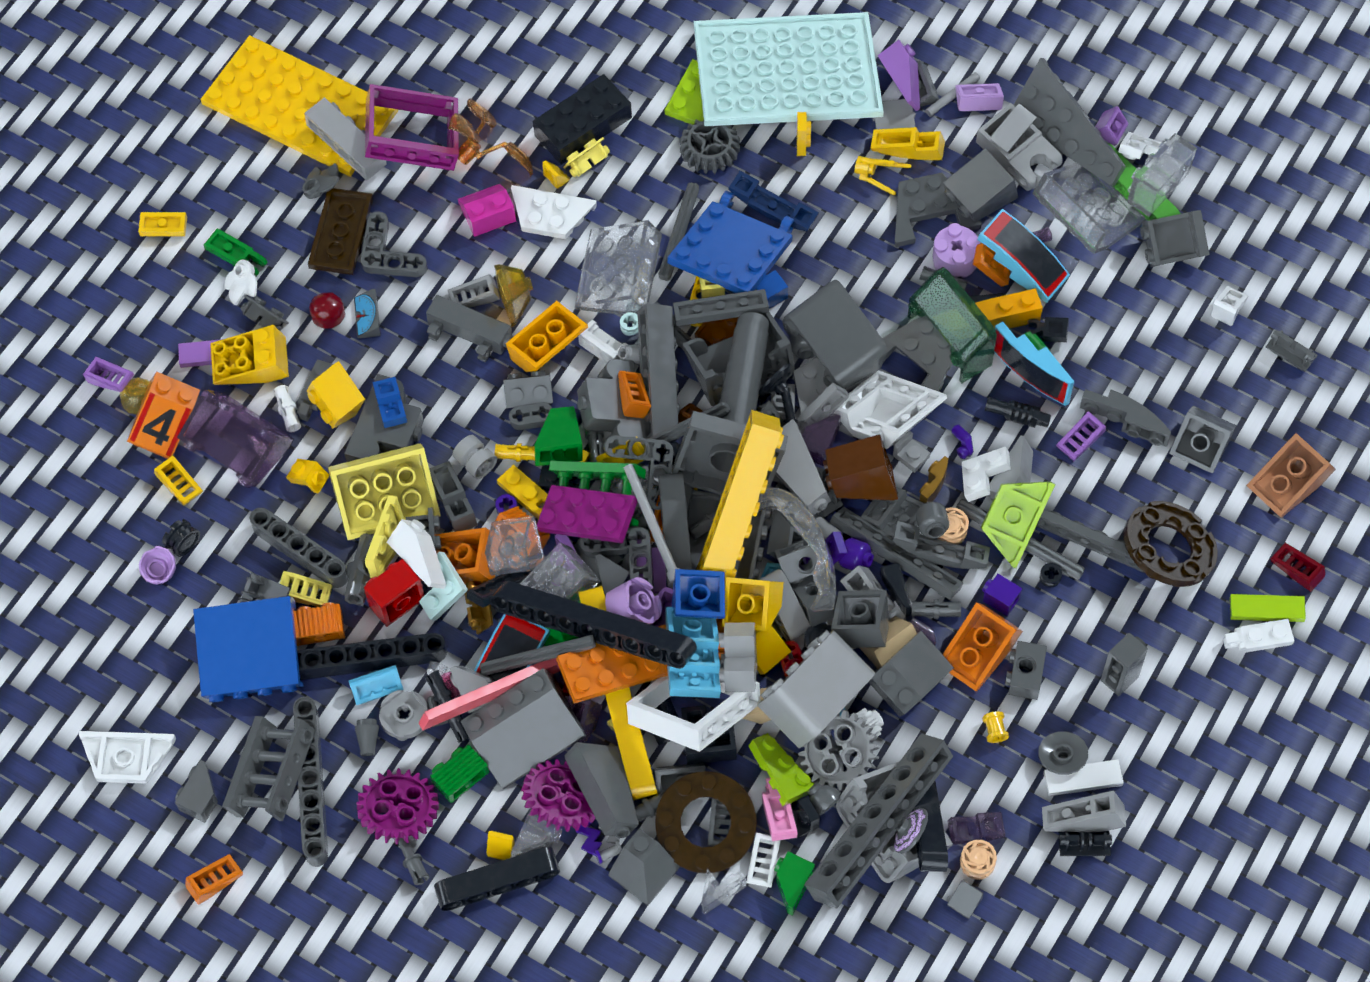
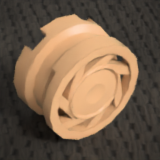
M952 507L946 508L947 512H950L947 513L949 528L944 535L937 539L958 545L967 536L969 520L962 510Z
M984 840L968 842L963 847L960 857V867L963 873L975 880L989 877L993 873L997 861L994 847Z

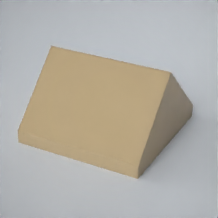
M894 616L889 620L885 647H862L860 649L879 669L917 635V632L912 623Z

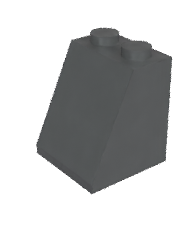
M986 149L943 182L945 197L951 203L955 201L959 206V212L966 219L969 217L974 223L1018 198L1015 179Z

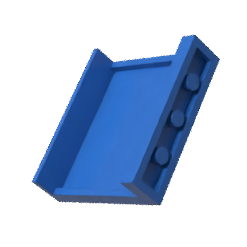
M291 596L193 609L201 697L209 699V702L224 701V697L233 696V699L248 698L250 693H258V696L272 695L273 690L282 689V693L297 691V687H303V682L300 681L293 614V610L296 609L295 599Z

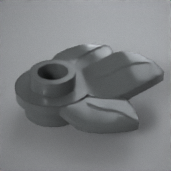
M334 163L322 172L319 168L315 167L303 184L302 190L304 195L308 199L317 198L323 192H327L336 186L340 179L338 177V165Z

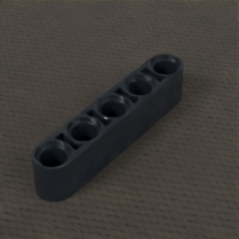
M934 781L911 811L924 808L928 813V822L923 834L916 843V851L920 871L946 872L948 868V851L937 787Z
M544 847L440 880L434 884V889L440 909L442 911H449L553 878L560 873V869L553 848Z

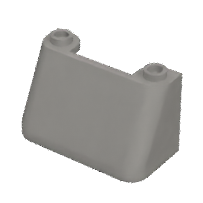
M899 762L852 779L842 792L840 799L836 802L837 812L847 828ZM897 831L871 864L885 883L896 881L919 867L916 844L906 853L900 854L895 851L894 841ZM945 833L946 845L948 850L953 843L949 839L948 835Z

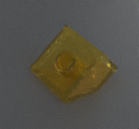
M500 264L494 265L498 291L512 327L517 324L531 300L530 291L533 290L530 277L525 278L522 269Z

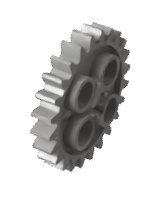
M843 710L841 716L839 713L822 732L802 746L805 747V751L799 752L798 755L805 757V760L800 765L809 767L805 773L808 776L813 775L812 782L817 783L820 781V785H829L834 788L837 786L839 791L843 792L845 785L848 786L853 778L867 774L868 768L876 769V766L871 761L879 759L877 755L873 754V751L880 747L872 744V742L878 737L876 735H869L873 727H864L866 724L865 719L861 718L858 720V715L852 713L849 717V712ZM849 728L851 735L849 739L843 741L842 732ZM831 730H834L835 740L831 735ZM826 737L828 744L826 748L821 750L819 742L822 738ZM838 746L843 748L839 751L840 756L835 754L838 751ZM857 752L859 755L858 761L855 764H851L850 756L852 753ZM835 761V770L832 773H828V763ZM843 762L847 767V771L845 772L843 771Z

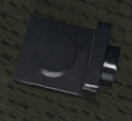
M805 797L799 800L798 810L793 812L797 828V838H801L820 826V816L809 798Z

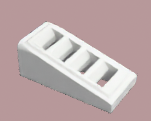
M756 833L746 883L772 887L781 840L772 841L771 835ZM759 843L774 845V850L759 847ZM757 853L772 855V860L757 857ZM755 863L769 864L770 870L755 867ZM753 873L768 874V880L753 877Z

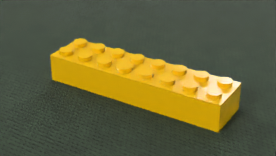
M751 410L696 570L724 572L725 584L726 577L735 578L736 560L741 561L744 538H749L752 530V525L750 524L752 516H757L760 502H758L760 493L764 494L767 488V472H772L775 465V449H780L784 435L782 434L783 427L780 426V418Z

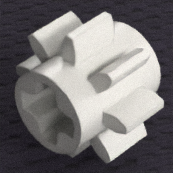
M864 708L856 713L858 720L861 718L866 720L864 727H873L869 735H876L877 737L881 735L880 731H882L881 727L884 725V722L876 710L867 711Z

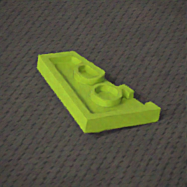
M769 733L751 741L749 748L760 768L769 774L771 778L769 784L772 789L778 790L781 796L779 801L782 807L809 795L807 791L815 783L811 781L810 777L804 773L794 762L793 758L780 747Z

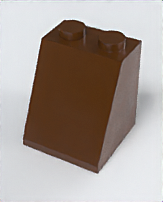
M880 434L825 450L826 460H823L826 474H829L825 476L829 490H834L836 498L898 499L893 467Z

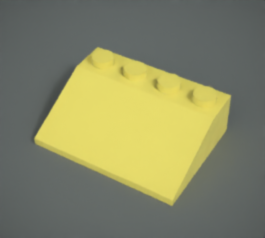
M421 443L328 467L347 540L359 538L365 533L370 535L375 533L388 495L397 496L404 520H406V517L428 515V508L433 507L434 516H441L425 450Z

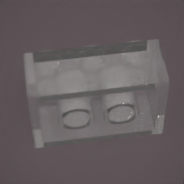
M1176 133L1169 140L1165 138L1160 144L1158 151L1155 154L1151 153L1146 159L1145 165L1142 168L1138 167L1131 177L1133 182L1128 188L1129 196L1127 202L1150 217L1189 174L1197 147Z
M559 543L520 584L578 602L580 601L578 592L594 588L601 580L570 546Z

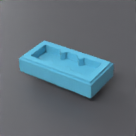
M396 665L349 680L356 705L389 695L397 690H404Z

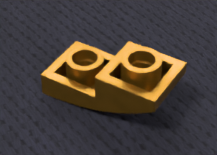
M946 456L940 461H934L929 467L928 482L919 491V501L923 503L933 502L937 497L946 477L949 459Z

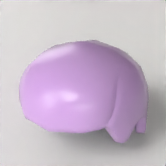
M155 546V548L144 552L139 562L141 576L146 582L156 585L169 581L176 570L174 556L168 549L160 546Z

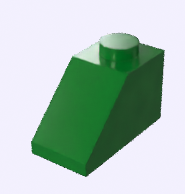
M788 851L784 858H779L774 871L777 872L776 882L787 913L793 916L807 889L804 884L815 871V864Z

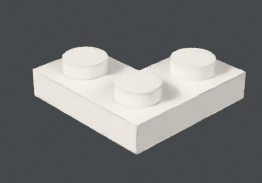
M1128 132L1121 142L1118 152L1132 160L1140 159L1143 153L1148 154L1154 160H1165L1170 152L1171 145Z
M1006 447L962 461L964 496L968 502L990 495L989 477L1011 470L1009 451Z

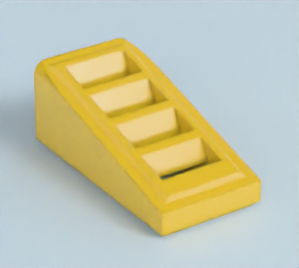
M173 455L154 469V474L183 506L203 492ZM174 468L176 471L167 477L165 473ZM180 474L181 478L172 483L171 480ZM184 481L188 483L179 490L176 488ZM192 487L194 491L184 497L182 493Z

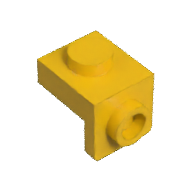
M297 459L286 478L291 483L306 485L314 493H319L329 478V474L317 461Z

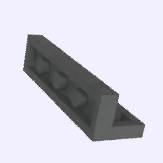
M765 289L673 303L676 326L736 318L747 312L769 313Z

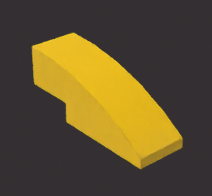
M917 127L873 130L871 150L874 152L916 160H942L945 140L941 131L919 132Z

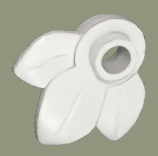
M239 260L225 280V289L229 290V298L234 305H238L244 293L251 297H256L257 278L254 275L255 269L247 260Z

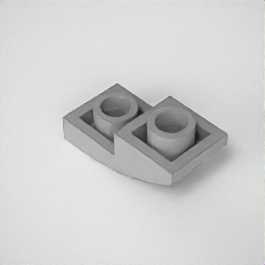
M1018 104L990 139L1008 153L1037 117L1021 104Z

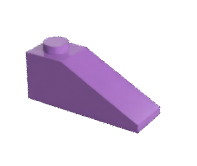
M898 39L881 52L878 57L907 103L918 111L920 109L918 63L913 57L916 53L909 44L904 45Z

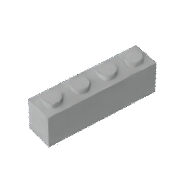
M324 97L304 113L306 125L366 181L387 165L386 160L365 157V130H360L356 127L353 119L349 116H344L334 102L330 103Z

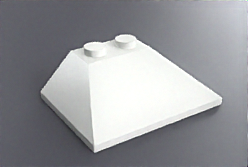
M878 370L849 392V398L834 414L852 436L864 439L880 434L885 449H888L947 399V395Z

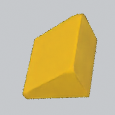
M546 160L542 162L543 175L555 188H560L570 180L557 165Z
M489 831L487 856L500 860L512 858L515 848L513 835Z

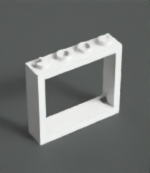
M668 676L661 677L626 703L628 724L700 752L757 707L761 702L760 683L756 682L755 692H725V683H720L721 692L730 695V697L694 724L655 709L670 697Z

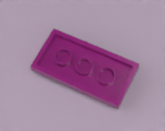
M551 485L536 528L539 532L623 543L638 501L633 495Z

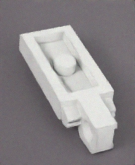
M1284 619L1240 626L1235 628L1233 633L1225 634L1223 642L1225 649L1239 647V650H1244L1246 653L1289 646L1294 643V637L1289 620Z

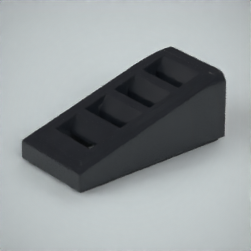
M896 563L881 567V580L905 617L910 616L911 602L900 565Z

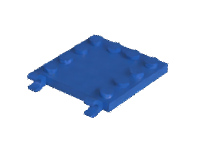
M726 190L719 204L714 201L711 202L670 253L667 263L711 283L718 284L734 293L754 291L792 242L793 235L791 233L794 227H791L794 219L785 216L779 229L732 210L734 202L731 199L734 197V193Z

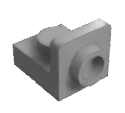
M909 431L893 444V457L915 473L930 458V452L912 439L913 433Z

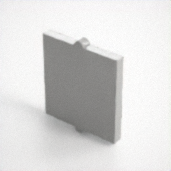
M906 99L882 101L883 117L872 118L875 121L876 129L915 127L914 118L916 113L913 112V107L907 103Z

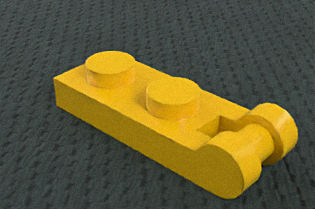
M513 464L497 479V484L539 520L543 508L538 506L542 502L545 504L548 494Z

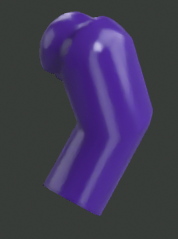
M955 425L951 433L961 442V447L957 448V454L961 459L971 457L974 452L972 436L961 425Z

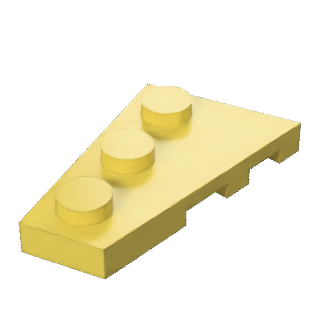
M388 495L365 558V566L368 568L371 578L378 577L384 573L396 554L388 545L387 540L401 519H404L397 496Z

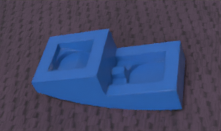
M396 377L372 382L384 428L408 423Z

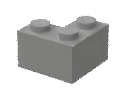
M755 622L725 623L724 633L719 634L720 648H724L725 654H721L720 683H725V692H755L757 675Z

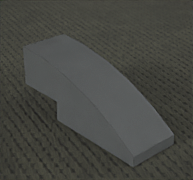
M450 461L429 468L433 486L454 532L478 526L474 511L466 498L465 491Z

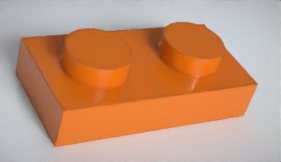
M983 243L977 244L973 265L1000 287L1008 285L1011 271L993 259L996 252Z

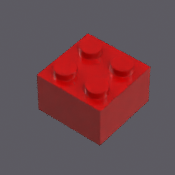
M403 559L390 564L384 573L378 577L371 578L366 583V586L363 587L370 609L386 627L418 605L419 601L424 597L420 578Z

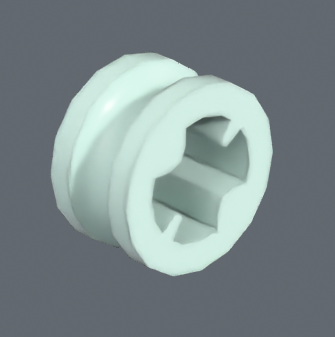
M628 312L621 317L620 329L623 334L634 336L638 333V316L636 313ZM628 321H633L632 327H627Z

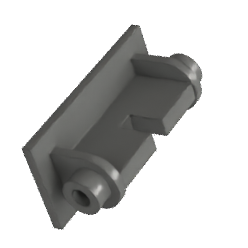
M247 295L244 296L249 301L241 306L243 315L256 323L262 316L263 318L259 323L261 327L274 325L281 331L282 327L280 325L282 322L289 324L288 321L282 318L284 314L274 307L270 310L265 306L267 302L260 297L251 298Z
M1275 330L1271 336L1272 339L1265 347L1303 372L1309 368L1318 356L1312 349L1309 350L1285 335L1282 330Z

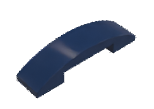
M742 171L738 172L728 189L746 205L780 224L785 216L793 218L794 222L791 227L797 230L808 232L819 215V212L800 202L795 205L759 186V180Z

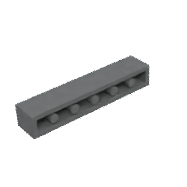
M646 303L637 311L640 373L651 404V408L644 418L647 439L678 424V414L680 411L679 403H677L679 384L676 381V338L674 337L673 329L675 316L673 315L672 306Z

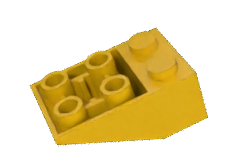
M274 325L210 343L214 385L269 383L289 377L286 336Z

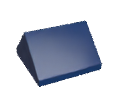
M675 569L672 607L675 616L725 619V573L722 571Z

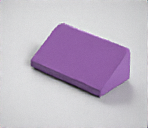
M1116 106L1103 112L1095 127L1100 131L1105 141L1115 146L1127 128L1128 122L1119 107Z

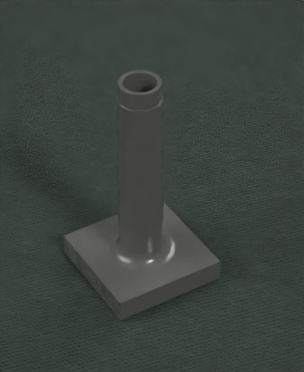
M747 312L741 314L737 319L720 398V403L723 401L728 403L731 412L720 418L696 411L692 413L671 474L683 473L684 485L720 495L723 493L751 410L756 411L769 335V321L759 313ZM784 435L780 449H775V465L772 472H767L766 480H768L765 493H760L758 502H760V505L764 502V498L785 453L787 435Z

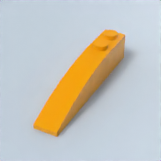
M1035 288L969 304L939 314L933 318L959 340L993 333L995 326L1002 321L1009 329L1028 325L1029 319L1040 321L1043 307Z

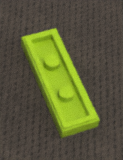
M1231 594L1230 619L1253 621L1288 619L1289 622H1305V596Z

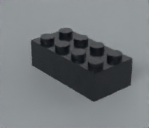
M603 74L533 120L534 136L562 165L568 161L566 158L575 151L580 153L585 150L584 145L595 138L598 141L632 118L631 102Z

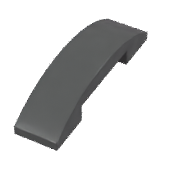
M901 521L896 523L893 541L912 555L935 564L953 568L981 569L987 567L990 547L967 541L965 547L926 537L920 534L918 526Z

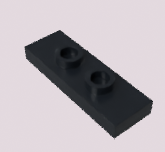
M519 565L468 590L467 599L484 608L491 604L490 598L505 581L528 586L538 581V574L523 565Z

